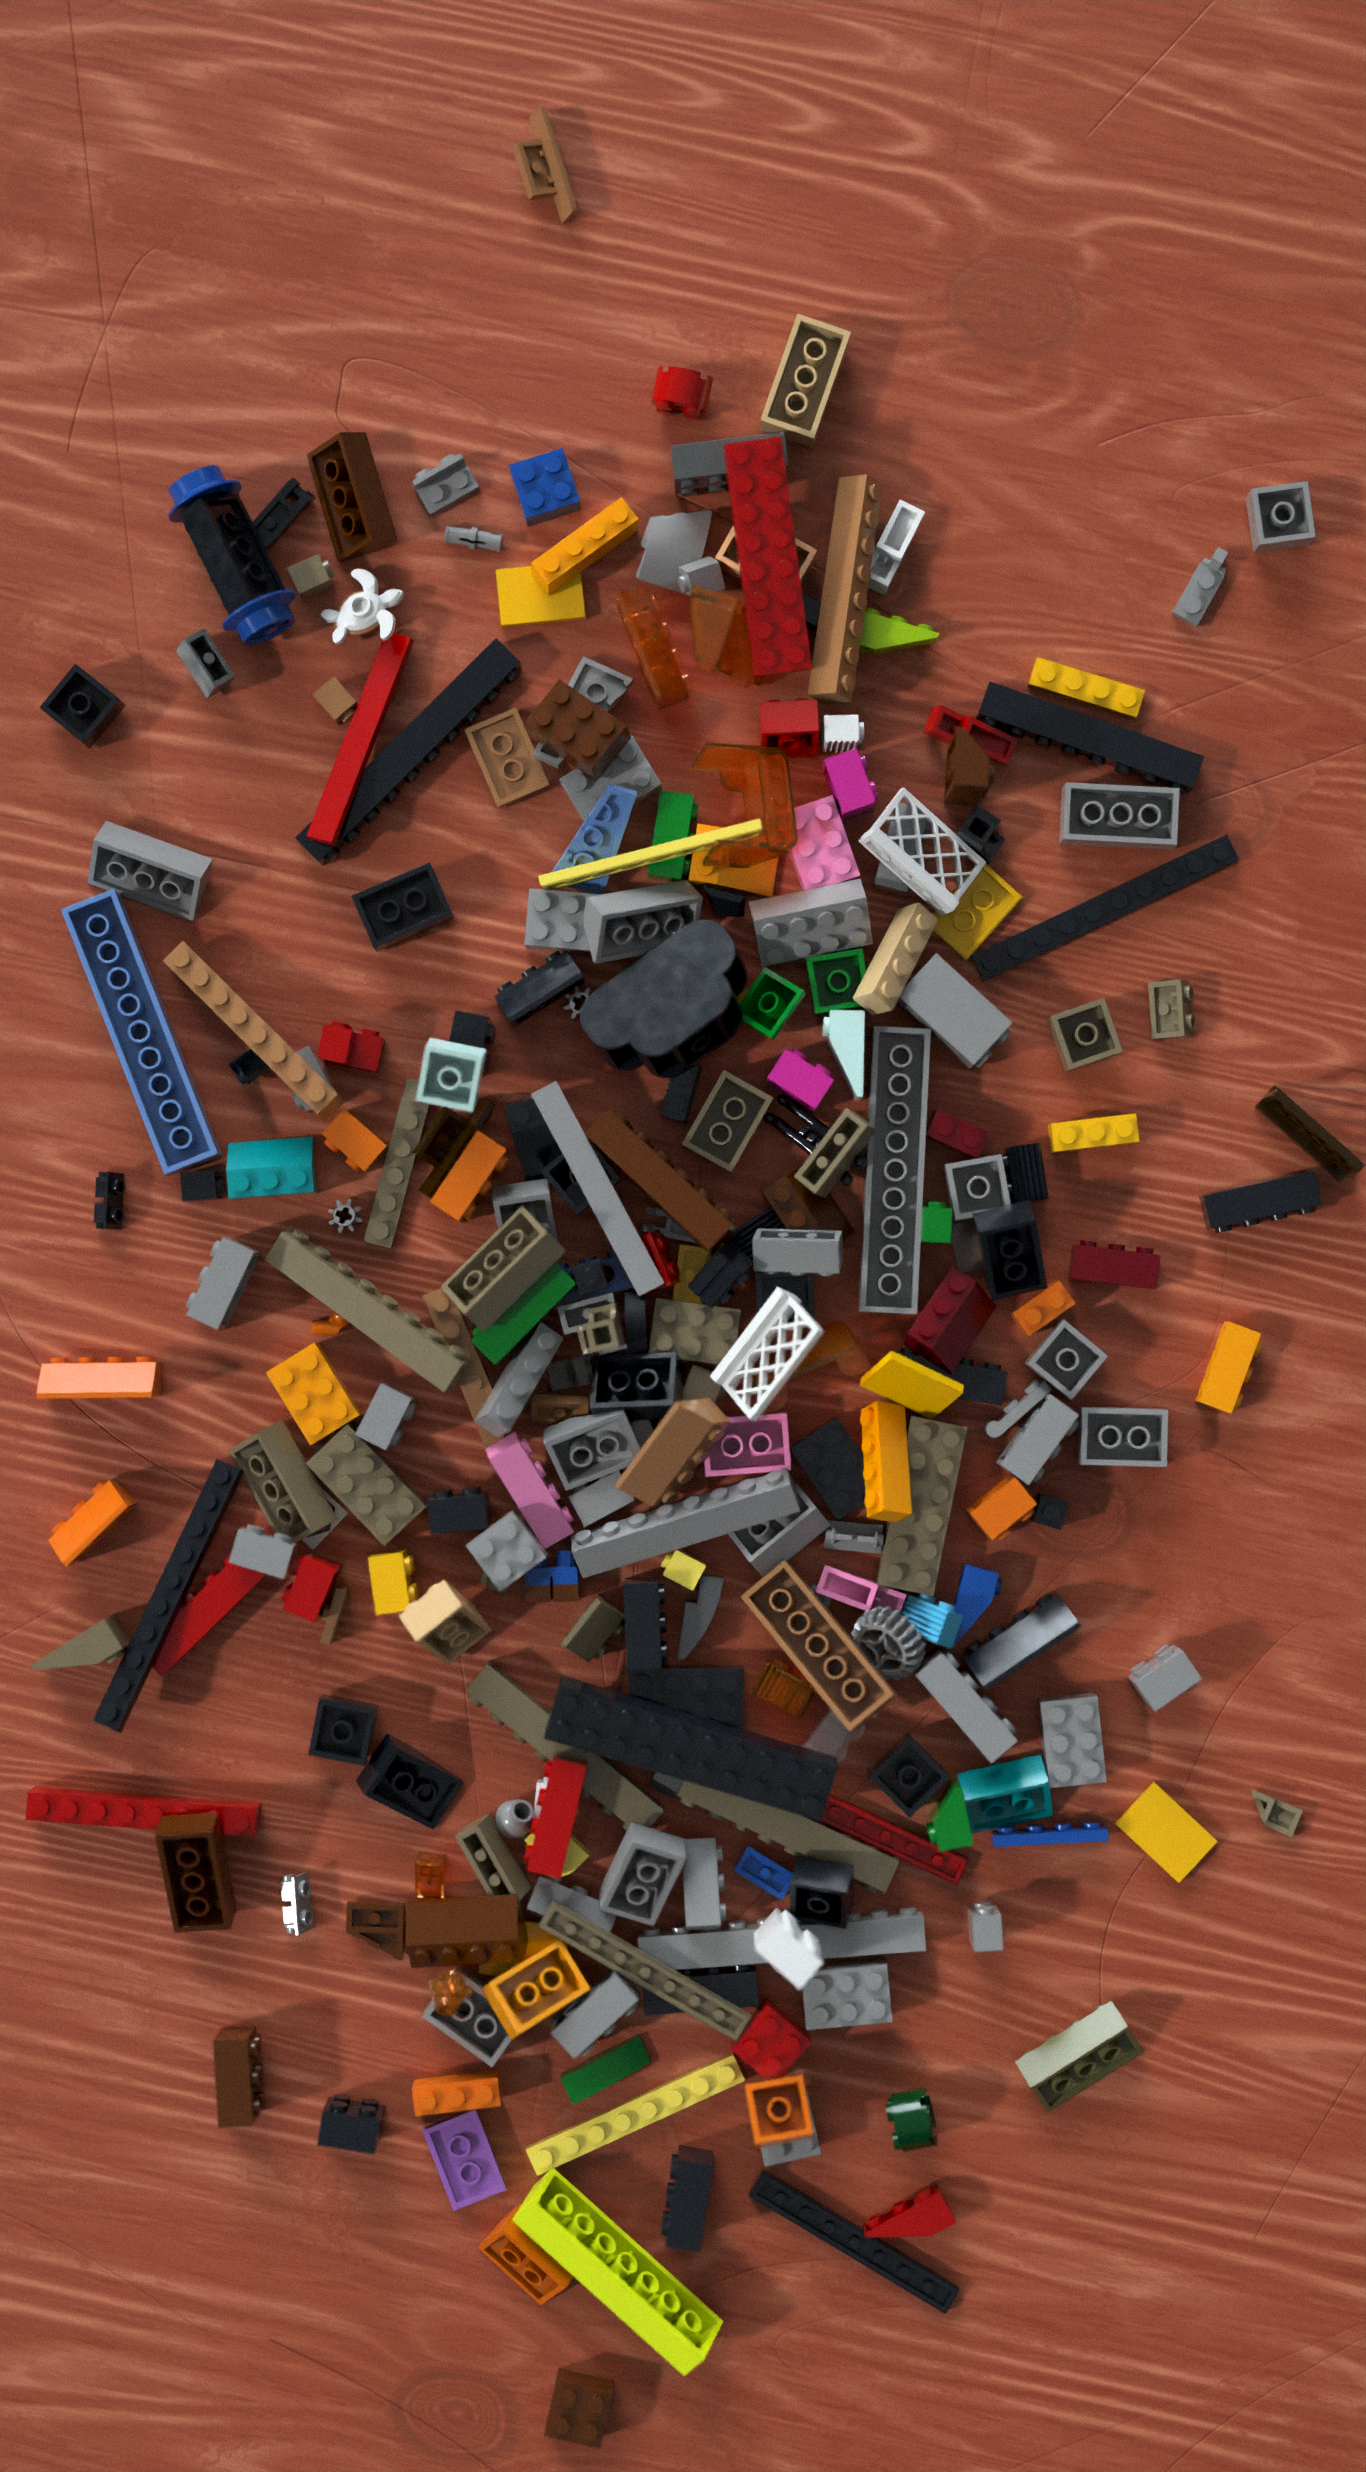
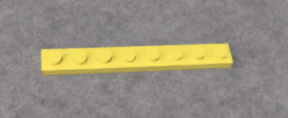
M732 2052L527 2146L525 2150L538 2176L744 2082L745 2077Z

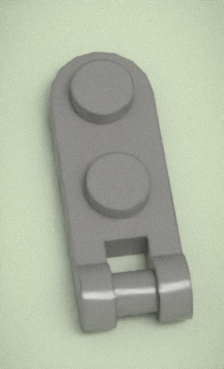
M1037 1379L1024 1389L1027 1394L1019 1401L1014 1398L1003 1408L1005 1413L997 1421L989 1420L984 1424L985 1434L993 1438L1001 1436L1052 1390V1387L1045 1380L1041 1382Z

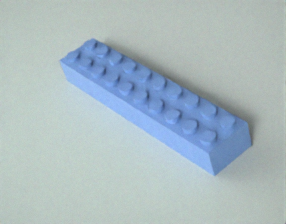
M111 889L61 909L164 1175L171 1176L222 1156L121 894L117 890Z

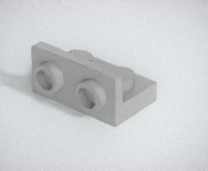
M461 453L456 456L450 454L440 461V465L431 470L430 468L421 470L415 475L416 479L412 481L414 489L431 517L480 489Z

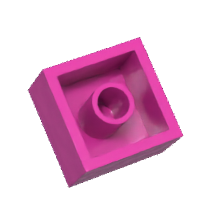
M856 748L824 759L822 765L824 778L830 794L833 795L842 822L873 811L875 802H877L876 797H878L874 782H868L866 776L869 768L864 754L859 755Z
M794 1048L791 1052L785 1049L767 1077L766 1082L814 1112L834 1081L830 1077L832 1072L820 1064L813 1067L806 1062L808 1057Z

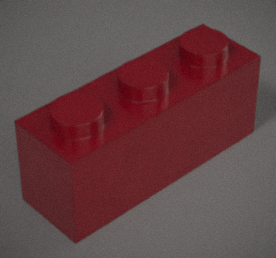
M1080 1240V1245H1072L1068 1279L1157 1289L1161 1255L1153 1254L1154 1249L1136 1247V1252L1125 1251V1245L1108 1244V1249L1098 1248L1097 1242Z

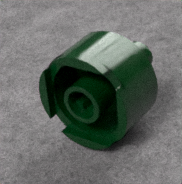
M926 2087L893 2093L891 2098H888L886 2112L889 2122L894 2121L895 2132L892 2133L895 2150L901 2149L903 2152L938 2145V2135L933 2136L931 2128L936 2127L930 2096L926 2095Z

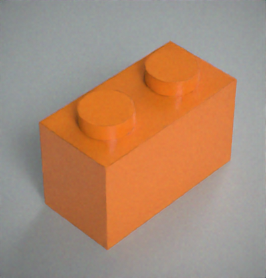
M345 1108L322 1133L327 1138L324 1144L336 1154L339 1150L348 1157L345 1162L357 1173L360 1169L368 1172L389 1147Z
M1055 1280L1047 1286L1048 1288L1042 1289L1009 1313L1025 1336H1031L1076 1304L1059 1280Z

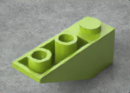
M865 608L859 651L878 655L934 644L937 642L939 633L934 632V628L929 625L918 624L917 627L907 624V620L902 617L891 616L890 619L880 616V612L875 609Z

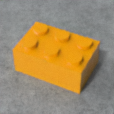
M314 1342L266 1372L310 1446L363 1415L319 1342Z
M559 1939L491 1981L481 1990L512 2040L590 1990V1987L563 1942Z

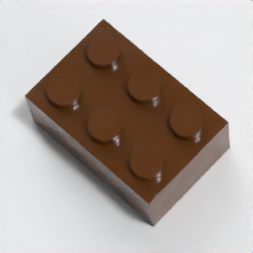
M560 679L524 723L530 737L596 782L631 739L626 724Z
M256 2026L221 2028L213 2040L218 2128L253 2126L258 2116H261V2109L265 2108L264 2091H259V2081L263 2080V2065L258 2063L257 2058L258 2052H261V2035L256 2034Z

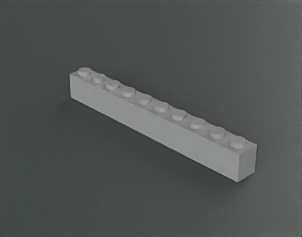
M914 1907L901 1908L899 1913L889 1914L888 1910L883 1909L873 1910L871 1915L860 1916L859 1912H850L846 1929L800 1920L797 1922L801 1930L809 1929L820 1940L818 1943L821 1945L822 1959L926 1951L924 1916L922 1911H917ZM767 1918L758 1919L757 1924H746L744 1920L730 1921L729 1926H721V1928L687 1930L686 1925L672 1926V1930L660 1931V1927H647L643 1929V1932L638 1933V1949L674 1970L769 1963L756 1951L754 1932Z

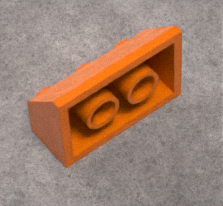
M103 1479L92 1489L94 1495L87 1502L84 1499L81 1500L71 1510L74 1515L67 1522L62 1519L51 1530L54 1535L48 1541L66 1567L77 1563L138 1503L115 1479H111L108 1482Z
M519 2204L503 2217L477 2248L537 2303L542 2305L565 2289L574 2276L512 2221L521 2206Z

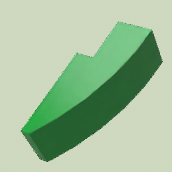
M638 2034L589 2057L586 2062L561 2073L560 2079L572 2104H575L651 2062V2058Z

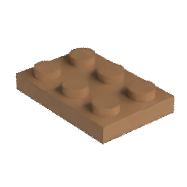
M516 707L464 729L498 809L550 787L540 761L533 757L534 747Z

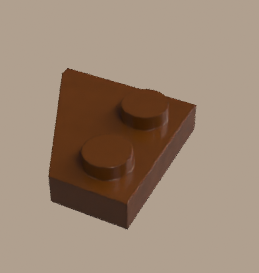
M348 1901L346 1932L358 1939L365 1940L376 1949L379 1948L394 1956V1959L402 1961L405 1903Z

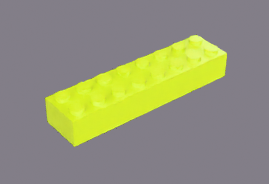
M550 2169L533 2185L512 2221L685 2376L705 2359L724 2321L556 2169Z

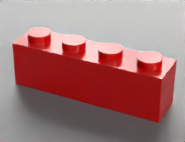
M554 1754L552 1761H546L543 1777L548 1778L546 1789L540 1788L536 1805L542 1806L539 1817H533L530 1830L531 1834H535L533 1846L527 1844L523 1862H528L527 1871L561 1879L588 1761Z

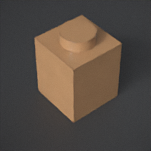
M333 676L312 695L337 725L342 721L345 724L352 720L357 702Z

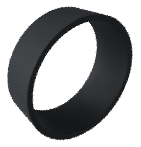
M625 1292L627 1353L635 1354L648 1351L645 1294L638 1296L637 1293Z

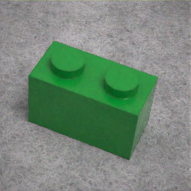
M928 1202L926 1207H922L921 1243H951L952 1208H945L946 1203Z

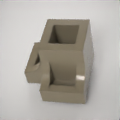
M617 1303L587 1309L588 1324L577 1326L583 1355L626 1345Z

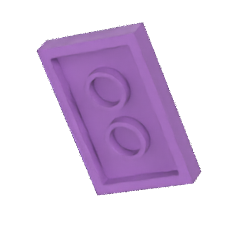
M477 2109L464 2111L423 2128V2134L453 2211L507 2190L505 2179Z

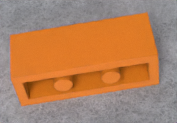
M500 2069L415 2079L412 2086L415 2116L501 2106L503 2095Z

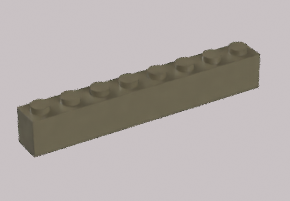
M298 1229L281 1232L265 1258L267 1262L441 1391L447 1392L455 1388L471 1363V1360L465 1356L466 1353L463 1349L445 1342L440 1332L432 1328H426L420 1323L421 1320L418 1316L411 1312L403 1311L397 1306L398 1302L388 1295L380 1294L375 1290L376 1286L372 1282L364 1278L360 1279L353 1274V1269L343 1262L338 1263L330 1257L331 1253L322 1246H315L308 1241L309 1237L304 1232Z
M490 1661L467 1687L468 1699L479 1708L484 1705L491 1711L489 1716L501 1726L505 1723L512 1728L513 1732L511 1734L522 1744L528 1742L536 1748L533 1752L542 1761H552L554 1754L588 1761L581 1793L589 1799L592 1796L601 1803L599 1806L601 1810L610 1817H613L614 1814L623 1821L621 1826L626 1831L631 1822L650 1828L664 1811V1806L606 1757L544 1739L545 1727L550 1711Z
M687 1781L683 1782L677 1793V1796L681 1797L680 1802L686 1806L696 1809L698 1805L707 1809L706 1814L720 1821L724 1817L733 1822L732 1826L745 1833L750 1829L759 1834L758 1838L771 1845L774 1842L780 1843L785 1846L784 1850L796 1857L803 1854L807 1857L854 1865V1878L863 1882L861 1886L873 1893H877L878 1890L886 1892L900 1862L899 1858L815 1819Z

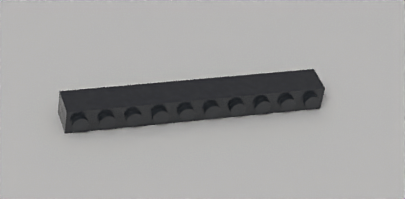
M495 638L364 769L335 846L310 840L306 835L311 822L295 839L322 866L326 862L328 864L332 863L340 855L339 849L346 842L348 844L352 843L360 835L359 829L366 822L371 824L380 815L379 809L386 802L391 804L401 793L399 789L406 782L411 784L418 778L421 773L419 769L426 762L431 764L441 754L439 749L446 742L451 744L461 734L459 729L466 722L470 725L481 714L479 709L484 704H492L501 694L499 690L506 683L512 684L520 676L521 672L519 670L522 668L520 661Z

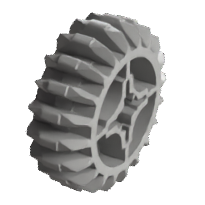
M879 1605L876 1608L865 1611L856 1620L851 1634L854 1642L880 1674H884L887 1680L894 1678L898 1681L903 1677L911 1676L921 1666L926 1654L924 1651L926 1643L921 1640L923 1633L915 1629L917 1624H911L908 1620L909 1615L903 1617L899 1609L892 1611L890 1606L882 1608Z

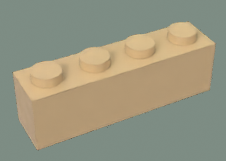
M919 902L899 908L852 999L871 1015L893 1010L938 918Z

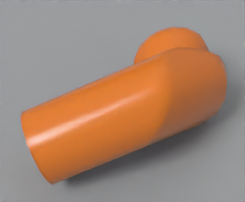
M335 1312L328 1321L312 1320L311 1332L312 1334L338 1335L349 1322Z

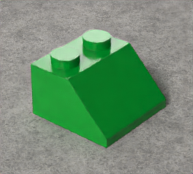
M764 967L740 1002L743 1010V1022L766 1038L775 1040L806 992Z
M957 1779L951 1780L929 1814L931 1822L926 1823L929 1840H931L932 1845H937L940 1852L974 1845L962 1788Z

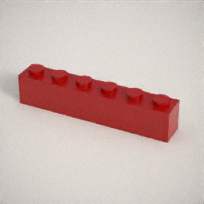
M230 1554L222 1562L225 1567L218 1574L213 1571L202 1581L205 1587L198 1594L192 1591L182 1603L184 1607L178 1612L152 1668L161 1677L164 1676L268 1574L229 1563Z

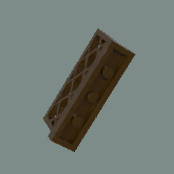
M1275 1085L1254 1106L1338 1182H1341L1347 1174L1360 1172L1365 1166L1363 1162Z

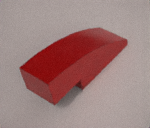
M943 705L933 706L923 733L949 744L956 727H963L990 757V761L1005 766L1009 764L1018 741L1017 738L971 716H963Z

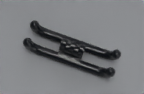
M785 1094L779 1095L777 1102L810 1127L803 1126L798 1132L771 1112L764 1114V1121L780 1131L808 1155H811L830 1128ZM861 1153L853 1161L859 1168L867 1165V1159ZM845 1171L839 1179L845 1186L853 1183V1177L848 1171Z

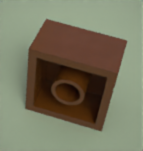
M558 2368L544 2436L600 2449L613 2395L614 2381Z

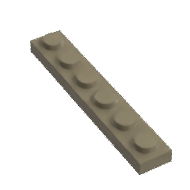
M407 1077L364 1237V1242L391 1249L417 1156L413 1151L422 1138L430 1108V1103L416 1101L419 1080Z

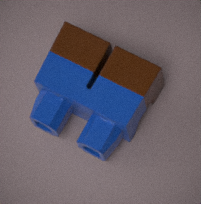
M557 1550V1565L546 1566L545 1558L525 1573V1603L551 1602V1576L553 1577L554 1602L580 1601L578 1565H575L572 1550Z

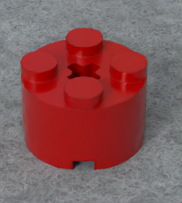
M660 366L657 369L651 403L656 405V412L673 415V411L684 412L685 418L701 420V415L707 414L713 378L707 375V380L700 378L701 372L669 366L668 372H664L663 366Z

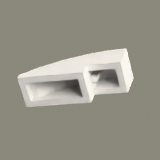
M899 500L874 550L868 588L885 596L925 511Z

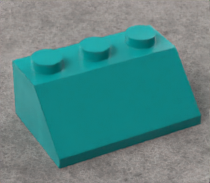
M314 1137L228 1143L226 1168L228 1198L238 1200L318 1193Z
M1041 1755L1028 1756L1020 1760L996 1763L993 1766L969 1769L965 1772L957 1773L958 1783L963 1792L971 1834L996 1829L999 1826L1013 1825L1053 1816L1049 1781Z

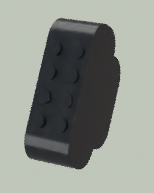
M711 920L693 921L680 930L672 932L664 942L657 947L649 949L635 963L624 967L616 977L602 983L598 990L592 993L583 1003L580 1011V1022L599 1054L612 1068L629 1071L644 1065L651 1074L657 1077L673 1078L689 1070L730 1040L739 1031L743 1022V1010L737 996L746 985L747 969L733 940L721 925Z

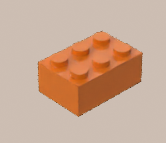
M477 1131L430 1202L459 1222L463 1223L465 1219L470 1221L479 1208L475 1204L481 1195L486 1197L495 1183L491 1181L497 1171L502 1173L510 1162V1159L507 1157L510 1152L480 1131Z

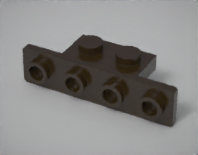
M481 1097L474 1111L469 1114L467 1119H464L450 1108L443 1106L413 1151L417 1156L434 1166L420 1187V1192L431 1199L433 1198L482 1124H485L491 1118L492 1109L495 1104Z

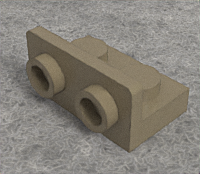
M1179 979L1148 983L1152 1039L1193 1037V1031L1196 1029V1019L1194 1014L1191 1013L1194 990L1189 981Z

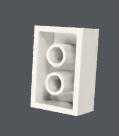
M776 1907L754 1932L755 1949L797 1988L801 1989L823 1964L821 1945L818 1943L820 1940L809 1929L801 1930L797 1924L798 1920L785 1909L781 1912Z

